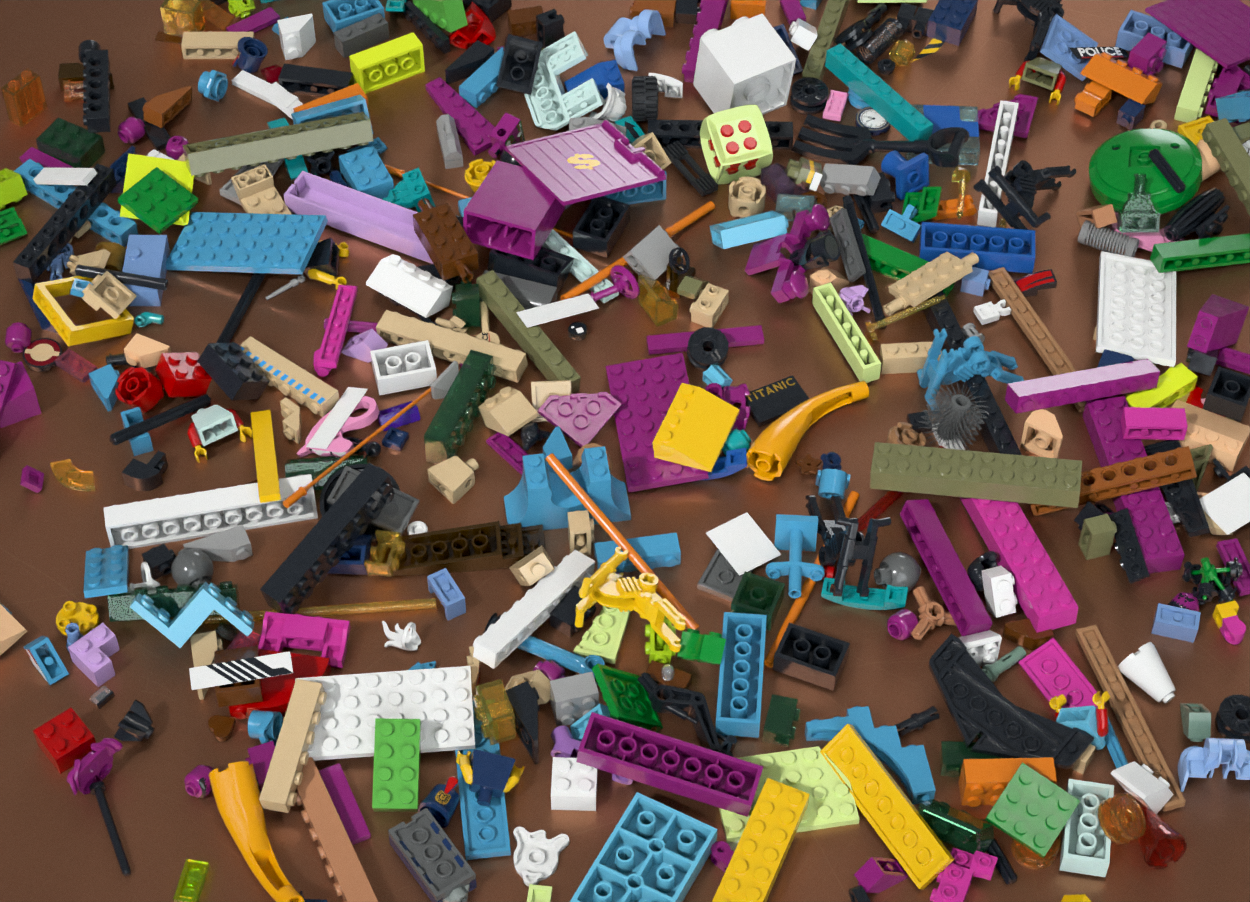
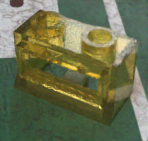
M376 530L375 535L378 545L377 547L372 546L370 549L372 561L365 560L364 564L369 576L392 577L393 572L399 568L398 557L399 554L404 553L405 542L402 540L399 532ZM390 547L391 551L387 563L384 564L382 562L384 560L387 548Z

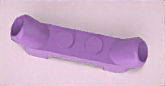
M567 726L556 727L551 733V738L555 744L551 751V756L577 758L581 741L573 738ZM612 774V780L625 785H630L633 782L631 779Z

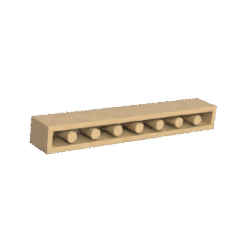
M386 310L376 326L377 334L384 341L400 346L428 340L432 356L450 362L455 360L458 364L462 363L480 369L482 372L517 383L528 366L526 353L520 350L507 348L502 344L491 343L485 339H478L466 333L462 334L430 322L420 321L415 317L404 316L398 312Z

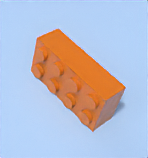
M1053 757L963 759L959 778L961 805H968L970 807H977L979 805L994 806L1022 762L1056 784L1057 779Z

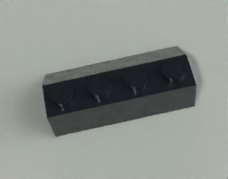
M541 247L534 260L492 249L489 252L488 271L493 270L496 273L557 287L558 293L565 285L574 258Z

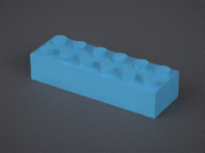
M724 612L722 638L726 639L720 664L715 731L721 735L759 738L767 615Z

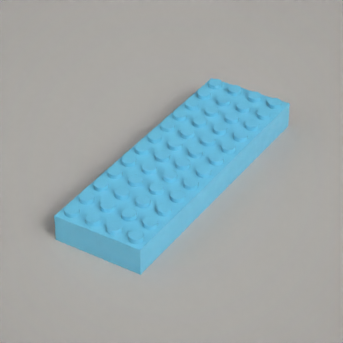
M637 792L570 902H683L711 854L712 845L717 842L718 829Z

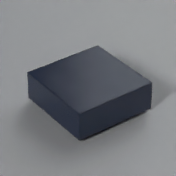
M390 427L382 440V446L401 451L409 438V433Z

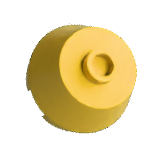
M477 159L469 163L470 167L465 170L464 177L473 192L476 193L496 163L494 160L492 162H484L483 159Z

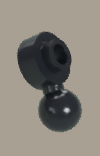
M356 437L346 438L353 443L354 447L363 441ZM372 441L368 444L366 443L353 454L365 451L369 457H377L381 453V446L379 443Z

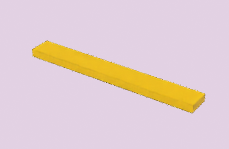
M271 411L251 412L260 503L281 500Z

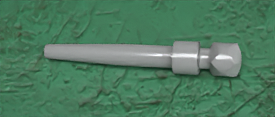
M302 274L297 279L290 280L288 284L265 297L266 300L299 285V282H304L305 276Z

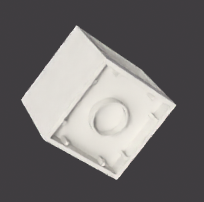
M763 13L752 18L744 16L737 19L732 26L719 31L717 29H710L701 36L693 85L713 113L744 105H757L763 115L787 105L796 58Z

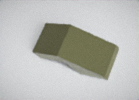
M685 276L677 288V294L695 300L700 290H704L710 282L695 276Z

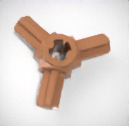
M920 586L913 590V594L920 606L918 609L920 613L918 617L919 622L911 632L914 639L921 640L928 630L934 629L935 626L940 627L942 624L956 626L950 612H945L939 603L931 602L924 587Z

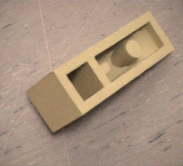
M216 631L190 636L194 667L214 664L215 651L223 650L222 639H217ZM208 688L197 689L199 700L205 698Z

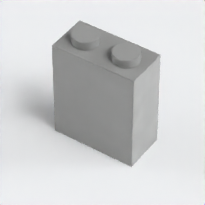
M658 225L626 253L623 258L648 286L667 270L669 254L672 249L679 246Z

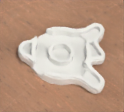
M516 827L513 831L514 838L517 841L513 857L514 867L523 878L526 886H529V884L537 885L540 881L554 874L559 863L560 852L569 845V837L562 833L552 839H547L544 830L530 833L523 827Z

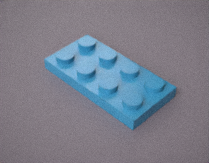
M114 545L111 548H93L90 551H86L83 590L85 598L128 592V545Z

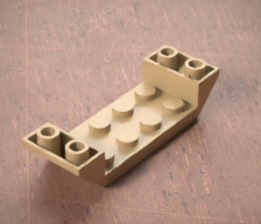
M265 164L231 177L240 204L246 213L291 214L275 189L273 176Z

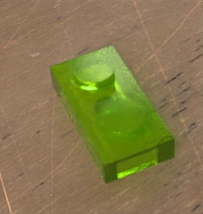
M186 859L173 898L174 902L199 901L209 870L208 862Z

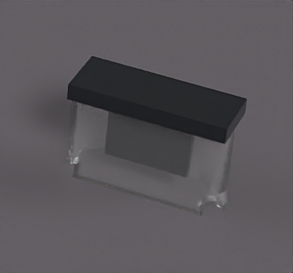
M102 686L89 700L100 709L114 697V692L106 686Z

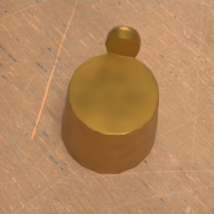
M114 242L98 243L95 251L106 249L110 252L104 269L122 272L126 248Z

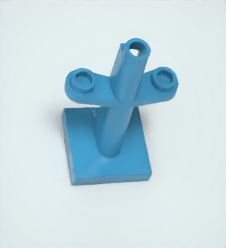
M776 514L774 546L777 550H789V561L769 563L766 566V574L771 579H778L780 576L789 575L788 595L791 598H799L801 596L802 576L808 577L813 581H820L825 575L823 566L802 562V551L816 552L818 516Z

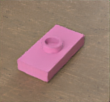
M835 90L830 91L823 112L824 119L841 120L848 99V93Z

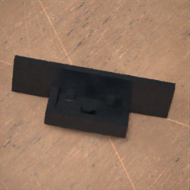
M1125 508L1108 515L1111 521H1114L1116 524L1117 532L1114 535L1116 539L1114 545L1118 554L1121 555L1122 559H1119L1122 569L1126 571L1129 583L1132 584L1150 577L1129 509Z

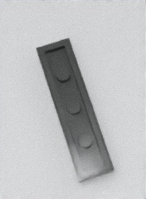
M841 208L830 217V222L840 247V254L848 280L854 282L865 274L866 270L847 209Z

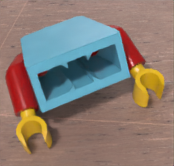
M1100 691L1093 695V703L1098 708L1094 705L1062 708L1067 703L1066 697L1063 694L1051 698L1049 705L1052 709L1056 710L1055 722L1072 729L1076 727L1086 731L1094 737L1091 745L1095 746L1096 750H1101L1106 745L1105 736L1108 734L1109 728L1107 708L1104 707V703L1110 698L1108 691H1105L1102 696H1100Z

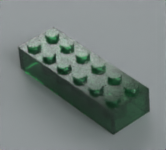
M470 350L424 435L427 462L438 464L458 455V449L464 445L467 432L472 430L475 417L480 415L478 406L488 399L490 389L495 387L496 377H494L496 366L493 364L492 355Z

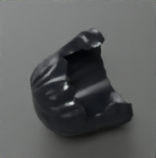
M994 551L982 554L967 569V575L977 591L984 592L981 571L997 567V554Z

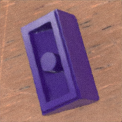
M412 401L381 410L377 418L380 426L389 421ZM415 404L383 431H388L390 427L397 428L419 421L418 406Z

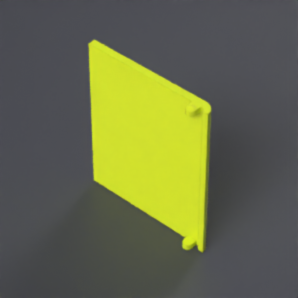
M128 153L123 193L156 167L192 193L194 175L191 176L185 161ZM121 205L120 217L139 219ZM190 210L173 224L187 225Z

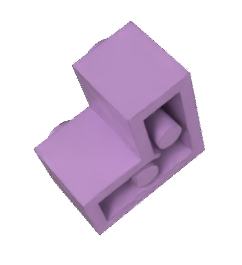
M101 623L68 647L72 662L97 687H100L115 676L113 664L109 657L120 649L116 635L104 623Z

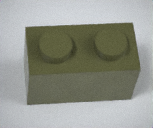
M1108 514L1084 519L1078 545L1086 560L1110 554L1117 528L1115 522L1111 521Z

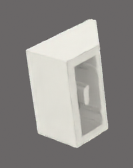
M988 630L958 637L967 647V652L979 667L986 664L991 665L997 661L1002 640L1001 635Z

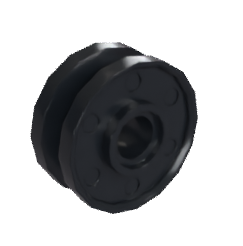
M862 19L845 29L834 41L837 45L845 42L843 46L852 51L864 43L873 32L870 28L862 31L867 24Z
M813 77L798 79L791 87L790 104L799 113L805 115L818 114L825 109L829 94L828 87L823 81Z
M703 327L696 330L690 336L687 346V357L696 369L706 371L710 365H719L721 367L725 363L728 353V341L720 330L712 327ZM708 347V348H711L712 350H711V351H705L703 348Z
M1231 695L1220 704L1215 718V725L1218 732L1224 738L1244 739L1245 743L1250 742L1249 696Z

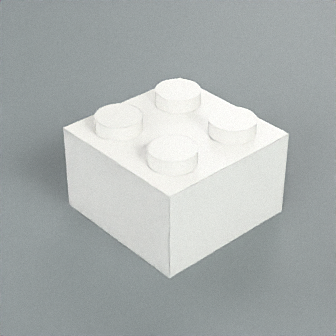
M553 757L551 810L596 811L598 769L576 762L577 758Z

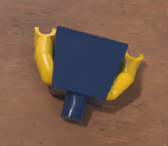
M474 749L471 757L470 751H467V755H463L458 750L456 763L460 766L465 782L469 784V790L479 793L477 803L482 806H490L492 797L499 798L502 793L509 792L519 782L525 766L517 768L514 758Z

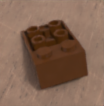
M258 646L215 651L214 664L259 657ZM261 679L215 686L219 707L263 701Z

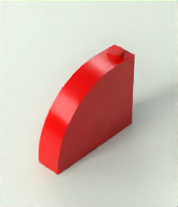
M258 649L259 656L283 653L279 651ZM290 653L293 673L261 678L263 701L228 706L231 717L249 719L253 710L280 712L282 717H285L295 685V678L330 676V658Z

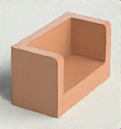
M1113 204L1097 205L1076 212L1080 229L1086 220L1094 223L1096 228L1117 222Z

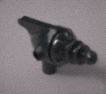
M530 421L521 430L523 449L528 451L538 441L548 440L551 432L540 430L537 423Z

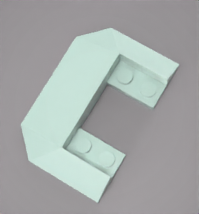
M575 31L541 50L531 95L524 94L536 127L557 131L569 124L570 118H580L606 103L600 95L593 78L567 93L564 90L559 74L587 59L586 57L588 56Z

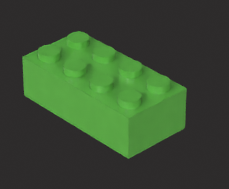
M375 718L372 809L374 812H418L421 753L420 719Z

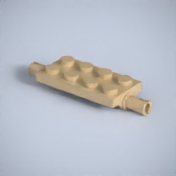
M945 252L901 280L896 281V283L888 287L889 293L894 295L896 299L883 306L884 312L891 316L902 308L906 309L910 305L915 307L973 271L972 265L979 262L977 254L971 252L960 259L949 252Z

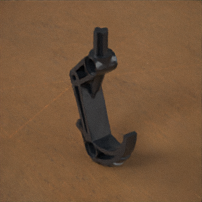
M644 672L641 674L637 681L649 693L648 699L651 701V707L655 712L674 714L684 721L686 719L693 724L702 747L734 757L730 750L735 748L737 739L733 735L725 737L715 731L705 696L702 693L667 685H658L648 673ZM718 738H720L721 740L724 741V742H723L722 744H720V745H719V742H718Z

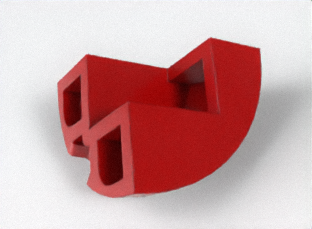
M473 2L465 11L468 25L451 32L449 35L450 44L462 49H467L477 40L489 45L496 38L495 29L491 21Z

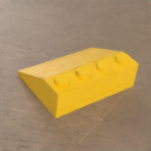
M681 383L652 442L654 458L712 472L740 410L701 387Z

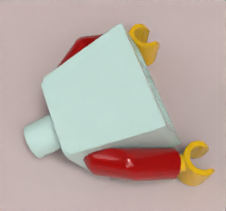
M219 405L199 409L196 414H193L191 416L193 422L189 425L187 432L192 447L196 449L194 454L198 463H200L198 458L200 455H205L206 460H208L207 452L204 448H201L202 445L206 446L238 431V429L240 430V440L242 442H246L245 434L249 435L252 439L251 428L243 426L244 422L237 412L233 409L222 408Z

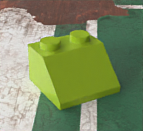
M7 168L0 170V209L6 207V204L18 202L23 199L22 197L28 195L21 175Z

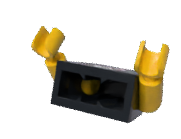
M332 238L318 241L304 270L309 279L318 280L330 285L333 283L336 290L338 285H346L344 277H338L337 279L334 277L338 275L339 256L348 257L349 255L348 244L342 242L337 245Z

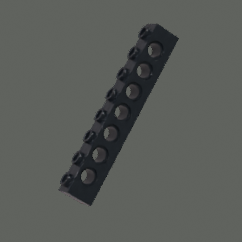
M648 119V133H654L662 148H666L667 145L670 147V144L673 145L674 142L677 143L679 141L685 148L702 149L700 128L703 120ZM765 121L772 150H792L793 122Z
M96 164L94 167L97 172L96 176L87 185H78L13 261L17 278L32 284L38 279L117 184L113 169Z

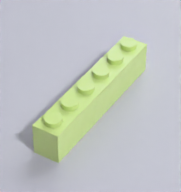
M1196 48L1174 120L1186 123L1201 118L1204 109L1201 106L1205 107L1207 100L1205 94H1209L1211 87L1208 83L1212 84L1215 75L1212 72H1216L1218 66L1217 61Z
M831 282L814 287L812 304L859 381L868 383L879 379L881 362Z

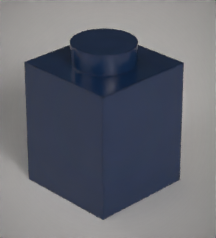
M1129 98L1119 109L1116 123L1133 130L1143 119L1146 105Z

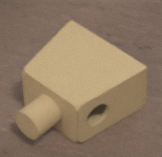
M453 456L428 469V479L439 492L452 504H455L474 486V471L479 468V465L473 458L464 463L458 456Z
M541 545L509 568L520 585L531 586L554 570V563Z

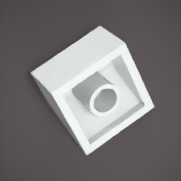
M312 13L277 20L281 48L285 60L303 57L316 43Z
M1133 761L1110 773L1126 792L1154 814H1157L1174 795L1169 789L1170 784L1162 777L1155 778L1152 775L1154 772L1145 764L1140 766Z

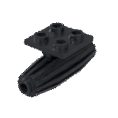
M1211 188L1194 197L1177 211L1164 227L1166 238L1178 241L1196 231L1198 239L1217 237L1223 231L1222 225L1229 216L1227 215L1230 208L1228 205L1216 213L1225 201L1223 192L1220 189Z

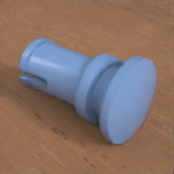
M76 623L68 624L66 626L67 629H65L68 636L66 643L68 652V647L83 637Z

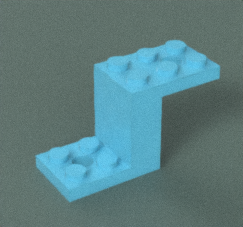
M207 582L199 588L173 620L170 619L171 615L165 609H158L154 606V601L146 594L142 596L138 593L130 605L131 609L179 648L184 645L213 610H216L247 637L253 631L255 624L253 621L254 617L246 610L242 612L236 607L237 603L229 596L225 598L220 594L221 590L215 584L210 583L209 585Z

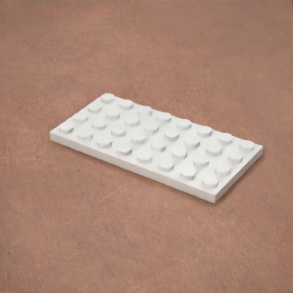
M1101 251L1099 257L1096 352L1103 354L1104 349L1130 355L1135 360L1149 359L1155 364L1174 367L1176 362V271L1159 273L1150 260Z
M470 666L295 678V682L296 679L322 683L324 691L327 692L326 702L324 705H321L319 711L321 712L320 722L318 725H315L313 731L315 732L314 742L312 745H309L307 751L309 752V757H312L314 761L374 756L375 718L420 719L421 753L475 749Z

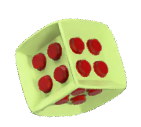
M744 105L711 114L703 120L700 128L701 146L710 175L718 185L729 184L734 180L735 182L739 181L740 177H756L768 171L773 160L772 144L763 115L757 105Z

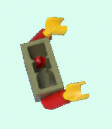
M1038 57L1031 61H1024L1015 74L1016 77L1009 79V88L1015 85V91L1019 90L1020 79L1046 89L1054 90L1055 92H1052L1050 95L1049 103H1051L1052 99H1056V105H1059L1060 93L1063 91L1066 76L1061 71L1062 65Z

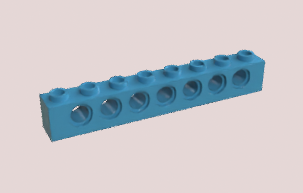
M31 159L14 170V172L21 175L27 191L57 209L78 187L74 185L36 184L33 179L44 167ZM104 202L98 206L87 220L91 224V230L109 241L124 247L127 246L129 235H138L137 224L133 219L120 217L118 210L115 211Z

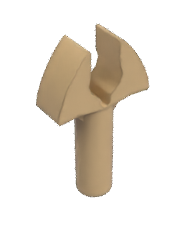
M453 316L450 320L437 318L435 321L440 326L453 329L462 334L468 330V328H463L466 323L456 316Z

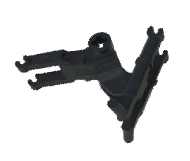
M997 0L993 9L994 13H999L1003 5H1013L1025 17V22L1028 21L1029 24L1031 23L1034 26L1030 49L1024 61H1031L1036 58L1055 14L1063 18V4H1060L1062 0Z
M1021 160L1013 167V170L1008 171L1003 176L1001 168L999 166L994 167L988 174L1006 193L1005 195L1009 202L1006 206L983 179L973 187L987 198L992 207L1001 214L1012 228L1028 230L1019 219L1020 216H1024L1034 228H1038L1042 223L1051 218L1048 212L1038 217L1031 209L1034 205V196L1037 194V190L1059 189L1062 185L1061 181L1055 183V178H1071L1076 174V169L1074 168L1071 171L1068 165L1033 170L1027 161Z
M807 495L808 504H806V508L810 516H818L817 533L821 535L824 546L819 550V563L822 566H834L836 560H838L835 581L830 587V593H833V596H842L848 566H854L856 559H863L856 592L860 593V597H868V582L878 540V527L891 525V518H870L867 533L864 537L861 531H857L859 525L858 518H847L845 516L840 496L831 497V500L834 501L831 508L835 520H822L815 495Z

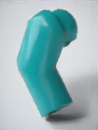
M144 312L137 315L134 321L138 327H145L151 323L162 325L164 315Z

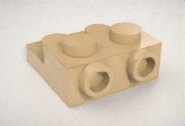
M108 271L102 276L98 274L91 282L93 286L89 283L82 291L85 294L82 299L96 311L101 307L114 319H117L137 297Z

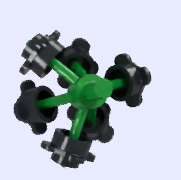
M1208 557L1201 559L1202 567L1200 564L1184 563L1185 570L1182 579L1184 582L1191 581L1195 585L1198 584L1197 587L1192 588L1191 594L1197 598L1199 605L1212 601L1214 596L1219 597L1218 603L1223 600L1227 603L1236 596L1234 593L1237 588H1233L1230 585L1231 578L1233 581H1237V578H1240L1243 572L1242 564L1238 563L1237 557L1234 558V561H1227L1225 568H1215L1210 563Z

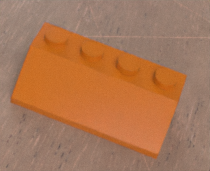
M1106 52L1095 54L1080 73L1140 104L1154 103L1163 84L1158 81V77L1151 74L1147 76L1143 74V70L1140 68H1131L1127 66V62L1120 59L1116 61L1112 59L1111 54Z

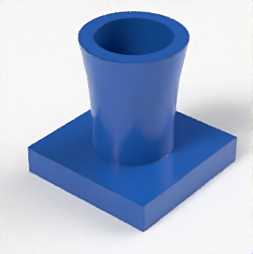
M896 150L889 152L884 157L881 163V170L885 174L895 177L896 198L899 200L905 199L906 192H918L923 187L929 186V158L924 152L910 160H906Z

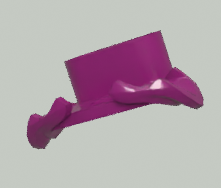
M717 383L707 385L706 391L732 405L739 402L742 404L738 408L740 412L731 431L734 429L745 430L751 410L750 406H746V396L750 395L746 383L738 386H725L723 390Z
M104 738L99 743L91 744L93 751L89 752L81 761L80 759L75 760L74 768L67 776V783L70 784L74 795L77 794L78 790L83 794H89V786L94 782L102 781L110 773L113 766V754L120 751L123 747L119 741L112 738Z

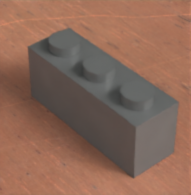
M380 13L334 32L335 48L344 58L389 39L388 22Z

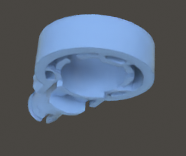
M67 243L60 251L61 254L57 255L46 268L47 271H50L51 266V281L57 280V278L63 279L64 266L65 269H68L66 266L67 262L70 261V255H74L71 244Z

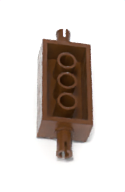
M424 198L425 203L421 199L418 202V207L422 212L413 214L414 231L443 281L460 275L464 283H468L465 277L471 282L474 278L471 271L479 269L478 252L448 203L433 208L428 199Z

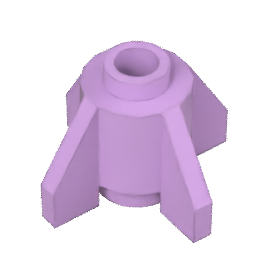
M863 285L845 287L838 293L851 316L853 315L852 312H858L861 309L867 313L871 311L864 306L862 297L865 296L869 289Z

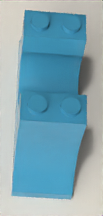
M605 446L584 448L581 456L582 465L570 474L611 522L631 520L625 482L616 479L610 474ZM543 453L522 456L523 473L521 480L512 492L504 496L507 525L521 523L522 527L543 524L544 530L568 528L567 512L585 511L587 509L557 474L548 471V465ZM588 511L589 518H593L594 524H599Z

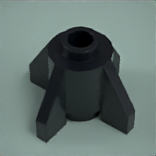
M319 151L315 152L314 155L307 156L306 159L311 165V174L320 177V174L337 171L331 166L330 161L335 152L323 153Z
M138 700L133 702L125 717L119 722V728L114 735L115 738L120 741H142L144 738H150L155 728L152 727L153 721L143 703Z

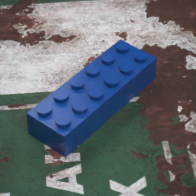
M922 222L919 258L930 262L941 254L949 252L962 259L971 252L977 254L979 262L972 265V267L984 270H995L1004 267L1007 272L1032 274L1035 263V230Z

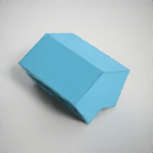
M710 365L703 372L702 380L707 385L717 383L721 386L722 390L725 386H730L733 381L719 365Z

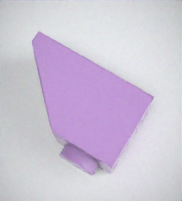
M370 329L350 338L341 352L346 356L369 363L371 362L370 351L384 349L388 344L373 329Z

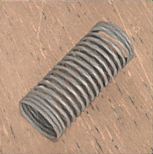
M1088 220L1082 225L1078 236V243L1080 242L1114 254L1118 250L1117 254L1121 251L1120 255H1123L1124 252V256L1134 257L1139 245V239L1135 237L1133 238L1126 234L1123 236V233L1114 232V230L1107 227L1105 229L1104 227L1096 228L1095 224Z

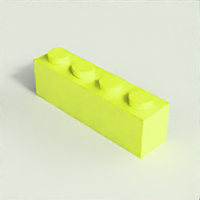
M1179 363L1174 367H1170L1159 376L1157 388L1127 394L1125 396L1129 407L1166 408L1176 402L1177 399L1193 391L1198 376L1185 365Z

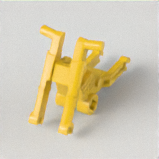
M616 547L614 555L602 563L600 568L590 578L586 577L583 579L579 589V596L583 599L576 605L575 626L583 627L584 613L596 602L605 607L618 608L620 612H623V610L624 612L634 610L640 614L642 619H647L650 622L651 628L668 644L671 651L680 652L681 639L664 623V617L666 616L677 630H685L686 618L666 598L662 599L656 593L658 577L656 575L642 573L639 579L632 577V579L627 577L625 579L623 578V572L616 574L617 570L615 568L626 560L628 556V550L621 552V547Z

